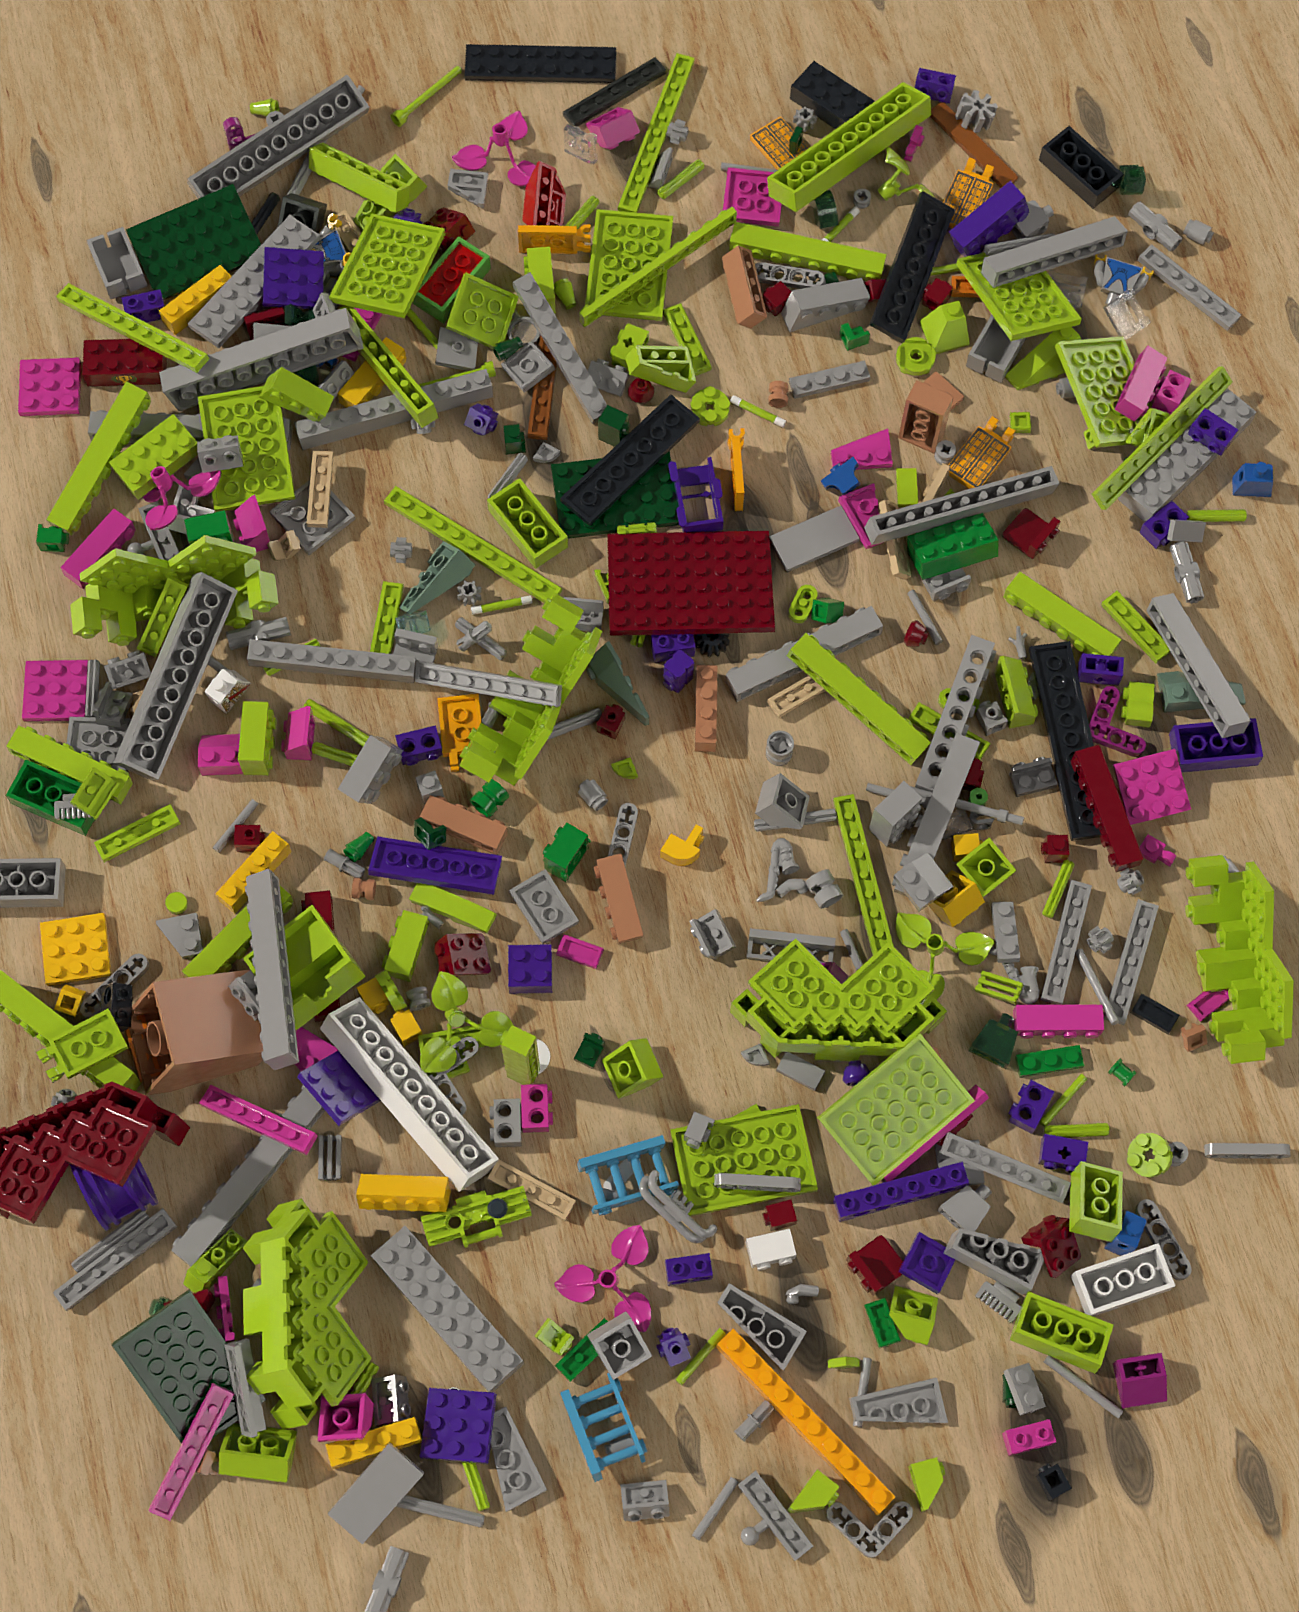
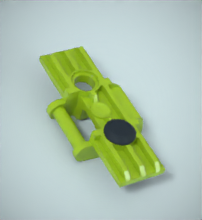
M520 1186L494 1195H486L484 1190L455 1199L457 1205L448 1208L447 1212H434L421 1216V1221L429 1247L462 1238L464 1248H467L469 1244L496 1236H499V1238L503 1237L501 1225L530 1217L532 1213L524 1186ZM452 1217L461 1219V1225L456 1229L451 1228L448 1224ZM484 1221L495 1223V1228L469 1236L465 1235V1230L469 1229L471 1225Z

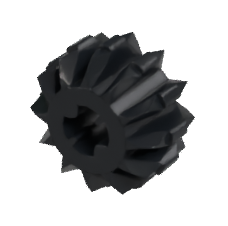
M729 633L696 634V648H701V654L708 652L709 658L712 656V653L718 657L720 656V651L725 653L726 646L730 644V640L727 639Z

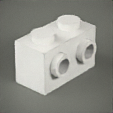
M790 1229L747 1238L745 1242L751 1268H757V1270L768 1269L771 1267L770 1264L779 1263L780 1266L792 1263V1259L796 1257Z

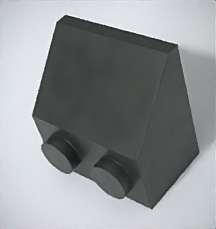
M290 193L283 197L278 227L291 215L319 234L324 223L327 204Z

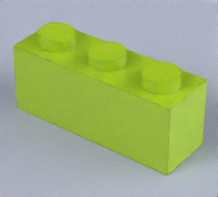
M403 910L401 916L398 915L395 923L397 931L395 936L392 935L388 947L391 949L389 955H385L382 963V968H384V971L387 970L390 977L411 982L429 926L428 916Z

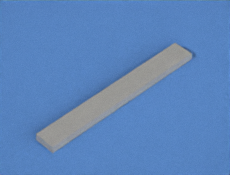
M423 661L416 662L415 682L554 707L561 706L562 685Z

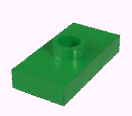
M886 1298L865 1304L864 1308L878 1348L899 1343L901 1340L896 1325L889 1315L890 1308Z

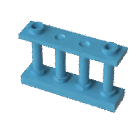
M663 1135L578 1160L577 1167L579 1173L585 1171L586 1174H589L598 1202L591 1210L593 1215L599 1213V1216L611 1213V1209L644 1200L640 1192L627 1195L618 1167L619 1161L625 1159L631 1162L638 1187L641 1179L644 1177L639 1158L640 1155L648 1153L652 1156L655 1168L660 1174L659 1181L661 1186L659 1188L668 1196L677 1190L679 1183L678 1181L669 1183L660 1155L661 1149L665 1145ZM605 1165L607 1168H610L619 1196L618 1199L606 1201L597 1173L598 1167Z
M607 1373L610 1384L578 1397L576 1395L571 1397L569 1389L560 1392L594 1483L603 1479L601 1471L605 1470L604 1467L635 1454L639 1455L641 1463L646 1462L644 1453L648 1452L643 1439L638 1440L619 1393L623 1391L618 1378L613 1380L609 1373ZM612 1392L614 1393L618 1404L584 1417L583 1415L579 1417L577 1409L580 1408V1405ZM622 1413L625 1425L593 1438L592 1436L587 1437L585 1430L588 1429L589 1425ZM630 1433L634 1445L606 1457L600 1458L599 1456L595 1458L593 1450L596 1449V1446Z

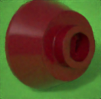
M641 378L633 380L628 387V395L636 403L649 402L655 393L653 384Z
M918 620L912 621L905 634L904 644L907 647L925 645L929 633H926L927 628Z

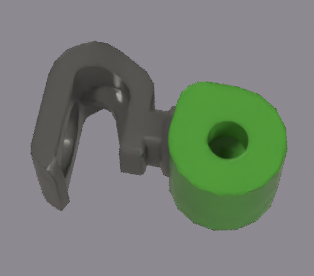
M975 788L971 791L968 802L985 806L988 794L982 788ZM971 812L968 825L972 830L991 828L994 818L976 820L984 815Z

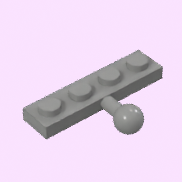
M156 501L138 508L151 540L142 544L137 542L131 543L128 546V551L143 555L144 551L155 548L159 559L168 561L179 553L168 526L160 530H150L145 522L147 513L152 508L159 506Z
M754 1471L738 1484L740 1490L763 1519L754 1527H746L742 1530L741 1540L744 1544L748 1546L755 1545L759 1540V1535L769 1527L794 1561L813 1547L757 1471Z

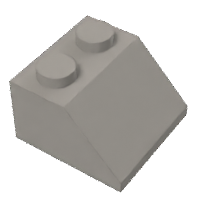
M779 773L763 782L755 814L771 826L801 829L810 796Z
M929 853L915 859L895 873L893 877L918 912L954 887Z
M626 1311L587 1334L613 1380L652 1357L633 1320Z

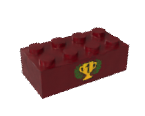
M132 339L84 340L82 376L87 387L124 386L126 381L133 385L161 384L159 372L167 370V357Z

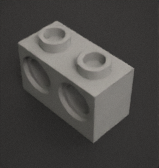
M494 1099V1106H490V1120L494 1119V1128H490V1141H494L495 1148L522 1147L520 1099ZM503 1108L511 1110V1114L507 1117L501 1116L499 1112ZM505 1129L512 1132L511 1136L506 1139L500 1137L501 1131Z

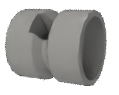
M781 730L769 735L766 746V758L771 764L782 766L791 760L794 748L793 737L788 732Z
M829 869L812 875L805 882L809 891L815 894L814 899L820 909L835 904L844 896L839 886L833 884L835 879Z

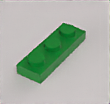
M1080 1045L1015 1056L1019 1078L1084 1067Z
M603 1318L590 1332L604 1325L608 1321L605 1318ZM586 1335L555 1365L569 1382L598 1356L588 1336Z

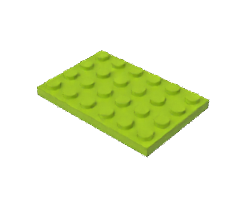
M596 210L585 306L595 302L600 295H605L611 291L616 284L624 282L630 274L637 273L646 263H651L657 259L662 252L670 250L673 216ZM668 270L602 316L662 321Z
M371 214L329 296L330 300L336 304L405 318L445 236V229Z
M985 253L958 258L956 265L1011 341L1080 325L1082 318L1047 271L993 288L981 274L984 258L988 257Z
M1124 337L1059 341L1055 345L1056 351L1096 448L1128 445L1126 440L1140 422L1142 416H1139L1134 422L1115 410L1135 364ZM1151 402L1147 404V406H1149V409L1152 408Z
M264 386L198 396L204 439H218L227 435H238L243 455V467L219 470L221 471V477L216 488L212 491L215 512L237 509L253 495L256 496L258 505L296 499L282 407L259 398Z
M919 1033L905 1047L894 1052L817 1118L872 1185H876L975 1100L921 1033Z
M799 1104L715 1120L713 1128L708 1127L711 1132L707 1142L702 1141L699 1149L688 1146L686 1144L687 1141H684V1134L688 1126L670 1129L683 1195L687 1197L685 1205L689 1201L694 1204L688 1213L689 1216L818 1191ZM718 1173L796 1177L801 1179V1191L780 1192L717 1188L714 1186V1176Z

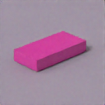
M564 934L556 956L597 969L604 948Z
M1228 990L1218 992L1204 991L1186 1006L1202 1022L1229 1000Z

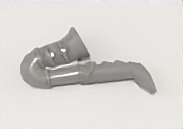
M785 838L777 839L772 845L767 892L761 894L756 899L757 902H764L774 897L778 886L780 867H783L782 873L785 875L795 873L800 868L794 860L793 847Z
M992 947L989 953L997 955L996 947ZM1013 962L1002 963L1009 979L1023 983L1019 999L1028 1005L1035 1003L1039 998L1040 992L1036 979L1039 968L1035 966L1021 967L1022 975L1020 976L1017 968H1014Z

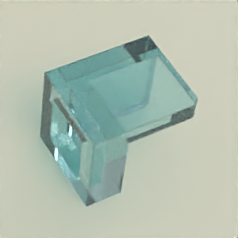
M426 610L415 611L410 615L406 613L396 618L399 629L421 634L430 631Z

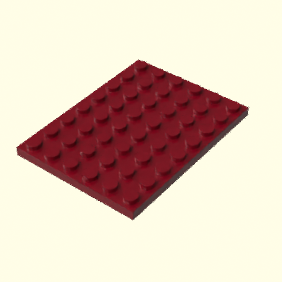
M769 531L607 534L610 636L775 632Z

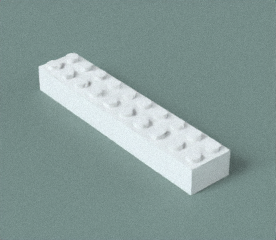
M360 997L328 1014L320 1028L321 1031L441 1172L448 1177L458 1192L492 1170L499 1158L426 1073L421 1070L420 1066Z

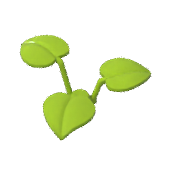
M887 147L886 163L896 166L897 171L877 189L880 195L888 201L895 194L899 196L912 189H918L920 192L924 191L935 198L932 192L923 184H915L899 190L901 185L896 178L901 171L909 176V167L902 157L893 149Z
M899 912L896 918V933L901 944L907 948L915 949L922 942L926 944L927 951L931 954L929 972L925 970H919L918 972L935 989L920 1003L921 1005L931 996L937 1000L944 992V977L940 974H933L935 956L940 955L944 951V947L954 953L959 952L961 962L974 966L986 959L994 945V940L981 933L965 932L956 937V949L949 945L947 941L943 942V938L940 935L931 934V923L924 916Z
M440 971L432 989L431 998L436 1008L445 1011V1018L449 1022L447 1024V1040L445 1042L441 1037L435 1036L426 1042L420 1057L421 1070L425 1073L443 1072L454 1065L456 1050L449 1045L452 1027H460L464 1022H467L480 1030L478 1039L482 1044L489 1047H497L502 1045L500 1039L504 1031H509L511 1025H513L511 1020L500 1011H491L484 1015L481 1025L465 1017L464 1013L457 1006L467 1002V987L456 976Z

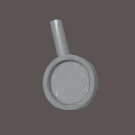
M515 308L512 316L513 321H511L507 331L508 339L518 336L523 343V347L530 341L537 345L541 334L530 317H520Z

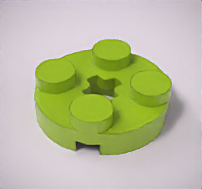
M908 338L897 348L896 363L903 374L913 376L928 374L935 363V349L923 338ZM914 353H917V356L921 358L915 360L911 358V356H913Z
M707 386L692 397L690 409L700 418L698 424L702 426H718L728 418L730 401L722 391L712 386ZM707 405H714V410H706Z
M387 970L375 975L394 1011L398 1012L407 1007Z
M1141 1133L1129 1145L1127 1163L1137 1174L1153 1178L1164 1174L1170 1168L1173 1154L1168 1141L1164 1137L1154 1133ZM1152 1149V1154L1155 1155V1158L1147 1161L1145 1153Z

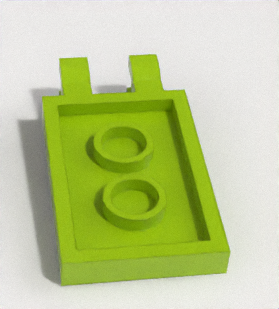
M106 1009L48 1039L50 1046L36 1053L43 1064L54 1057L58 1066L46 1071L49 1079L54 1083L62 1078L63 1075L71 1079L129 1047L110 1010Z

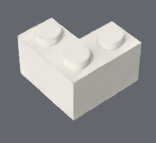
M179 485L173 503L178 509V515L174 522L168 526V529L187 534L184 519L214 513L215 510L198 506V497L193 496L191 490H186Z

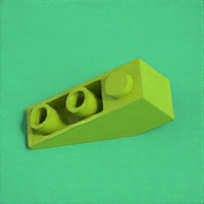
M230 1229L187 1270L183 1285L193 1293L204 1289L209 1290L218 1280V1277L224 1273L242 1251L243 1246L248 1241L233 1229Z

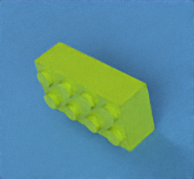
M172 414L111 460L109 464L137 500H139L157 486L150 476L151 471L158 466H163L168 474L172 475L198 455L197 441L178 418Z
M520 478L487 499L488 511L535 569L568 548V536Z

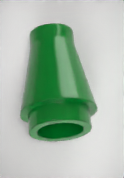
M365 832L346 844L343 852L346 857H350L352 862L361 860L371 843L374 842V838L370 833Z

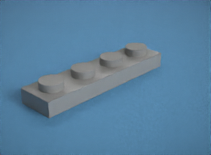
M860 361L789 378V385L793 397L796 399L870 381V374L865 361Z

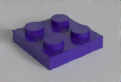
M919 1232L898 1272L930 1291L939 1294L955 1259L944 1254L945 1246Z

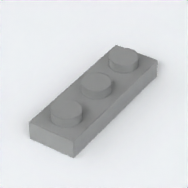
M992 902L991 910L998 963L1019 962L1020 951L1013 902Z

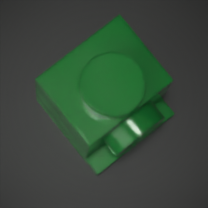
M38 524L36 543L40 551L65 552V545L69 544V533L56 526L44 528L43 524Z

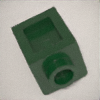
M422 817L414 821V836L428 850L446 842V826L441 825L434 829Z
M585 1033L583 1041L574 1056V1061L594 1069L605 1047V1042L602 1041L603 1038L595 1033Z

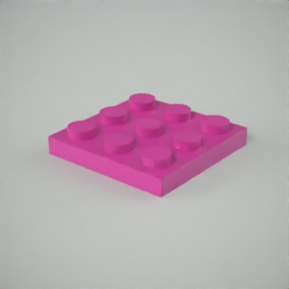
M728 167L723 210L733 207L737 211L736 222L779 227L782 204L769 197L767 177L774 172Z
M80 357L20 360L19 415L80 414Z
M88 660L26 661L22 708L23 721H69L70 717H86Z
M1175 749L1113 764L1123 806L1130 825L1191 810Z

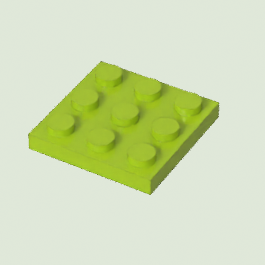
M465 273L459 286L446 329L493 348L496 346V343L505 340L519 296Z

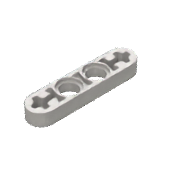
M763 262L755 264L756 272H760L761 269L764 270V273H761V275L757 273L759 283L775 285L782 281L787 287L798 289L826 284L824 275L819 271ZM779 271L784 272L783 278H781V279H775V278H774V275H775L777 272H779ZM797 274L803 276L800 282H794L793 277ZM819 278L820 281H817V283L814 284L813 281H816V279Z
M625 803L619 809L608 857L613 856L615 848H623L625 854L622 858L625 868L638 818L637 807L631 803ZM629 809L634 815H630L628 823H626L625 813L623 812H627ZM621 828H626L630 834L628 837L622 838L618 835V831Z
M142 954L131 956L83 1001L80 1006L82 1015L89 1019L101 1012V1006L99 1003L97 1004L95 999L98 998L101 1002L102 988L112 982L117 983V978L121 974H126L129 977L128 982L125 984L133 985L149 969L147 958ZM135 961H142L143 967H136ZM127 968H130L131 971L133 970L135 975L132 976ZM89 1005L94 1007V1013L88 1012L87 1007Z
M1210 1143L1204 1145L1206 1158L1282 1159L1291 1157L1289 1144Z
M718 1173L714 1176V1186L726 1189L801 1191V1179L796 1177Z
M1148 1199L1142 1200L1136 1206V1215L1147 1219V1221L1150 1219L1147 1213L1143 1214L1141 1212L1144 1205L1146 1208H1151L1149 1212L1151 1218L1157 1217L1150 1224L1146 1222L1144 1227L1153 1245L1159 1243L1171 1276L1176 1280L1186 1279L1192 1270L1188 1259L1156 1204ZM1154 1224H1159L1163 1227L1164 1232L1161 1236H1157L1152 1232ZM1165 1244L1173 1245L1175 1248L1174 1255H1166L1163 1251V1246ZM1178 1255L1180 1257L1177 1260L1180 1267L1184 1266L1186 1269L1183 1271L1184 1275L1181 1272L1177 1273L1175 1271L1178 1268L1175 1261L1172 1264L1170 1263V1260H1173Z

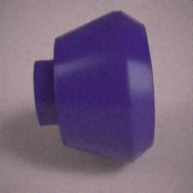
M860 1060L851 1061L848 1063L849 1066H846L844 1069L843 1082L847 1086H855L871 1072L866 1064L861 1063Z

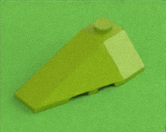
M396 154L380 170L410 185L409 204L428 187ZM367 199L363 201L353 221L363 230L371 214L391 217L395 212H391L389 209Z
M1072 327L1053 331L1008 371L1005 378L1016 390L1038 384L1042 380L1053 379L1065 373L1055 345L1059 341L1082 340L1080 335Z

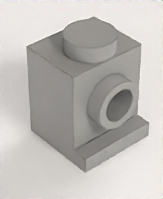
M988 700L979 705L976 717L986 736L1005 729L1008 720L1004 717L997 701L991 703Z
M694 1111L684 1134V1141H687L686 1144L692 1148L699 1149L702 1141L707 1142L711 1132L708 1127L713 1128L715 1120Z

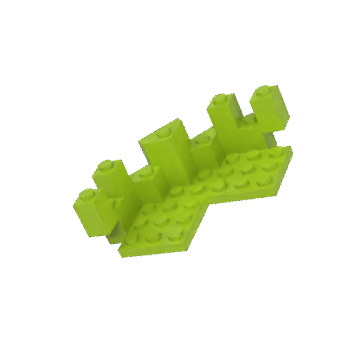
M204 535L168 561L115 548L80 573V581L89 584L85 586L86 597L82 596L70 604L73 635L82 636L84 639H91L103 630L102 620H106L108 642L116 643L118 646H127L137 638L136 621L150 619L168 577L172 576L189 584L193 574L201 572L238 590L224 624L233 626L236 629L244 628L253 621L252 609L265 613L279 604L275 574L261 571L259 560L252 559L256 556V549L254 547Z
M555 593L552 599L547 598L542 606V609L545 610L542 618L558 626L554 636L535 625L532 631L527 630L523 636L522 641H524L522 650L542 661L539 668L535 667L531 673L530 678L532 680L562 685V706L593 658L602 630L595 627L591 633L589 631L585 633L576 628L575 626L581 619L584 610ZM511 670L506 674V676L523 678ZM494 696L489 707L507 717L503 724L505 729L500 734L483 723H480L477 729L473 727L467 737L470 742L468 746L464 747L459 756L462 758L459 766L488 783L496 775L515 786L517 781L523 778L551 735L561 706L554 707Z
M1223 855L1190 858L1189 867H1186L1187 880H1190L1194 887L1210 886L1211 894L1189 896L1188 905L1185 906L1186 916L1191 919L1194 925L1215 923L1217 929L1216 938L1220 944L1218 948L1196 951L1197 972L1201 977L1203 991L1218 992L1227 989L1229 1000L1232 1002L1233 1010L1212 1012V1021H1209V1031L1211 1034H1214L1218 1042L1224 1041L1221 1045L1223 1056L1227 1057L1230 1064L1265 1060L1266 1048L1284 1046L1285 1039L1292 1038L1294 980L1273 950L1274 889L1254 861L1246 862L1245 871L1228 873L1229 864Z
M796 938L748 981V984L762 998L758 1000L746 989L731 1002L730 1013L744 1027L750 1024L761 1035V1045L774 1058L781 1052L815 1053L814 1060L856 1061L860 1055L891 1056L898 1049L905 1047L919 1033L922 1036L925 1033L929 1034L944 1020L947 1010L933 996L922 1005L920 1004L935 988L889 942L841 984Z
M302 1198L277 1205L267 1217V1221L272 1226V1229L254 1233L243 1246L244 1251L255 1265L261 1264V1285L243 1289L244 1335L262 1334L263 1361L256 1362L246 1375L247 1382L257 1395L275 1391L279 1395L280 1400L270 1413L282 1429L308 1425L319 1410L314 1402L321 1393L331 1406H337L372 1359L335 1308L369 1262L333 1211L326 1212L318 1222Z

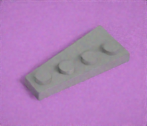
M937 1378L849 1398L854 1421L948 1423Z
M504 1407L494 1413L491 1445L507 1513L546 1492L547 1489L507 1408Z

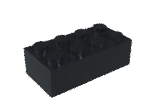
M813 61L794 81L790 90V100L802 108L813 109L814 116H817V118L834 129L840 127L875 101L816 61Z
M1067 126L1041 149L1039 161L1092 209L1115 192L1121 185L1124 174L1071 126Z

